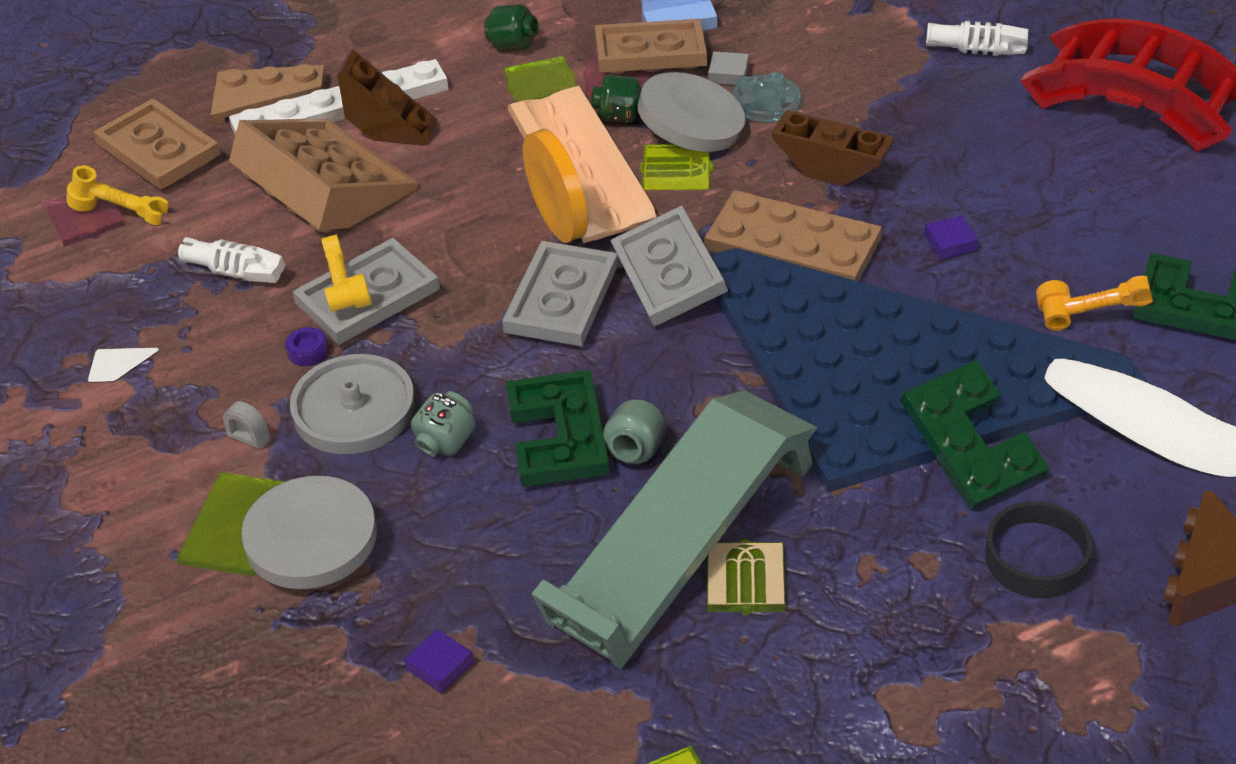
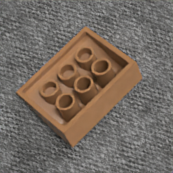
M327 118L239 120L229 162L241 170L244 177L254 180L262 186L265 193L276 197L287 205L286 208L290 212L298 214L308 221L309 226L314 230L327 233L331 232L332 229L350 228L417 190L418 182Z

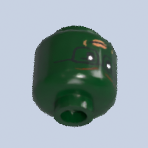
M606 75L603 77L600 87L593 86L591 106L598 109V117L603 122L631 125L637 117H640L637 104L642 87H640V83L636 78Z

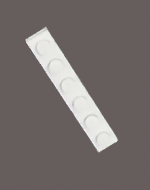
M436 59L421 61L412 66L382 73L393 83L397 84L412 99L449 90L447 77ZM339 86L325 90H316L311 94L293 99H283L271 105L247 109L241 113L229 116L234 135H236L239 120L327 118L332 122L346 119Z

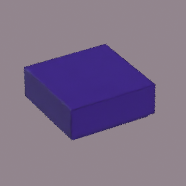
M962 215L925 224L924 235L940 260L978 250L979 239Z
M436 629L404 659L407 671L442 694L474 663L472 651Z

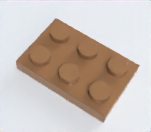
M700 18L595 25L599 73L622 74L625 71L635 70L656 72L666 68L691 70L697 66H707V51Z
M154 98L93 131L96 144L160 190L174 184L177 180L221 155L218 142Z

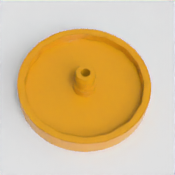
M541 129L527 134L523 141L524 167L533 198L541 216L556 238L563 243H569L584 237L588 228L587 206L578 174L569 154L557 136L548 129Z

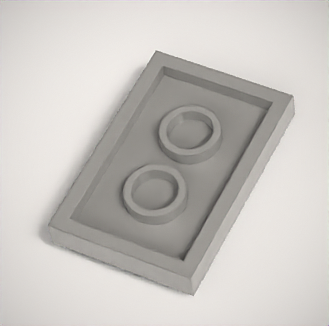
M683 206L673 209L610 240L654 327L728 291L723 277Z
M391 238L345 263L348 277L364 274L372 305L359 309L351 306L331 312L324 288L333 286L330 271L292 292L295 304L340 345L440 290L438 277L399 242Z
M541 241L502 320L504 333L583 346L618 267V253Z

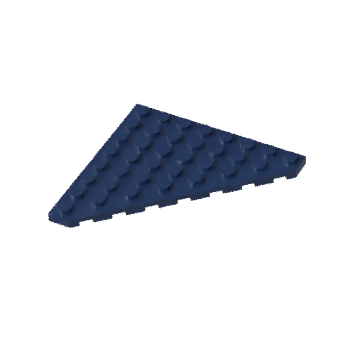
M738 248L710 255L728 289L727 292L715 297L777 406L818 427L808 440L813 461L812 467L828 493L937 460L900 402V398L905 391L974 360L979 361L1001 394L995 404L967 416L986 445L1014 437L1023 432H1031L1089 414L1058 393L1046 382L1045 375L1047 369L1055 359H1068L1098 366L1148 383L1127 355Z

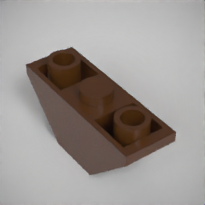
M352 49L337 74L345 118L373 141L425 145L438 119L406 94L397 84L377 70L368 60Z
M789 110L785 111L772 130V139L806 177L838 186H844L881 166L894 144V137Z
M1204 490L1199 508L1189 507L1183 533L1190 534L1191 539L1190 542L1180 539L1173 567L1180 568L1182 571L1180 576L1170 574L1163 602L1172 604L1168 623L1179 626L1236 604V518L1218 496L1208 490Z

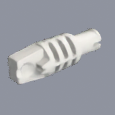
M970 21L961 22V25L928 23L926 46L958 48V51L967 54V50H972V54L983 51L982 55H988V51L993 52V56L1000 54H1025L1028 44V29L1003 25L1001 23L991 26L990 22H986L984 26L980 25L981 22L976 21L975 25H970Z
M186 237L183 240L184 245L180 244L178 256L182 262L208 266L214 274L246 281L276 283L286 266L281 255L259 247L222 239L208 243Z

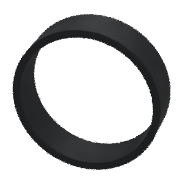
M1042 501L1020 502L1003 509L991 521L987 533L985 560L992 576L1010 591L1031 598H1054L1073 591L1085 579L1092 554V537L1085 523L1073 512L1062 506ZM1024 523H1040L1058 528L1072 537L1082 551L1083 560L1066 573L1055 576H1035L1018 571L1008 565L998 555L993 542L1000 533L1012 526Z

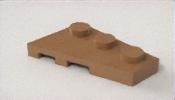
M302 64L295 67L280 68L269 66L262 69H230L217 72L210 114L213 127L225 124V117L241 113L247 109L264 107L283 99H293L311 94L320 89L325 90L326 74L324 65Z

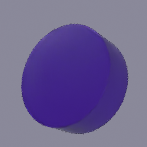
M300 328L292 332L285 342L289 360L298 366L318 364L326 358L329 352L326 335L317 328Z

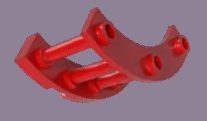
M1099 19L1065 27L1052 33L1049 37L1060 51L1053 63L1026 72L1020 80L1042 109L1064 101L1085 99L1087 95L1106 96L1107 101L1125 104L1137 109L1140 105L1147 107L1162 115L1160 120L1180 134L1196 152L1227 139L1232 131V128L1219 113L1225 104L1236 100V66L1222 54L1200 40L1176 29L1156 23L1132 19ZM1122 54L1135 56L1131 64L1105 60L1108 55ZM1152 59L1178 70L1173 78L1170 79L1146 69ZM1191 77L1212 94L1208 103L1185 87Z

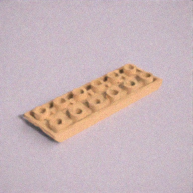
M579 86L564 89L542 99L523 100L508 105V111L523 138L532 132L548 129L557 136L569 154L578 174L587 206L588 228L585 236L581 238L583 243L632 230L657 218L653 204Z

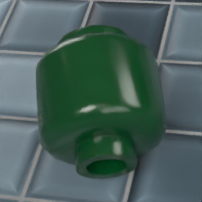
M524 4L496 6L484 22L485 37L498 51L528 49L539 32L537 17Z

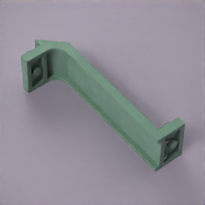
M746 390L713 398L568 584H562L557 588L543 579L532 592V596L545 622L552 628L557 627L611 660L617 668L622 669L774 466L779 464L804 477L813 465L808 440L818 427Z

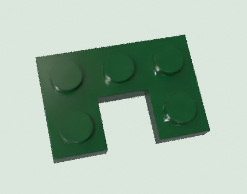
M1150 253L1144 276L1148 278L1153 302L1146 306H1135L1133 318L1236 340V270L1233 273L1228 296L1186 288L1192 261Z
M974 360L905 391L900 398L903 407L970 511L1043 477L1049 470V466L1026 432L988 448L967 417L995 404L1001 396L978 360Z
M591 370L506 381L512 423L555 418L558 437L515 443L521 487L610 475Z

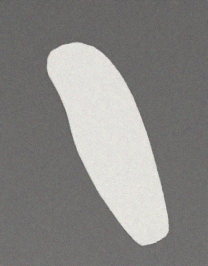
M1055 359L1049 365L1045 379L1054 390L1131 440L1188 468L1218 476L1236 477L1235 426L1207 415L1166 390L1120 372L1068 359Z

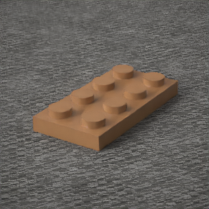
M734 190L704 237V245L708 251L715 253L738 248L859 282L881 240L882 226Z

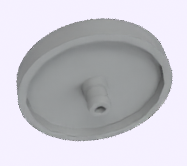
M669 72L655 75L645 82L638 99L639 115L649 129L664 140L690 150L713 152L727 149L738 141L745 124L744 110L730 92L708 79L692 74Z
M350 354L332 358L309 370L294 387L290 398V411L294 427L306 443L325 452L357 454L377 449L398 437L412 420L415 412V396L412 381L401 366L381 356Z
M306 476L281 483L264 493L247 512L242 525L241 537L247 560L260 577L281 587L310 589L339 581L360 567L374 547L377 525L372 504L358 487L335 477Z

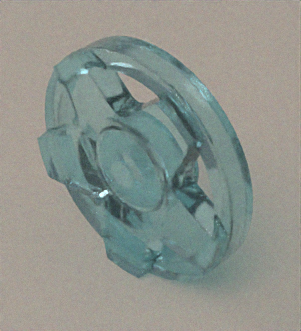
M771 72L769 75L744 76L737 81L732 91V95L741 104L745 117L760 122L779 121L786 110L797 112L801 103V92L797 85L784 78V74ZM791 103L788 107L782 109V104Z

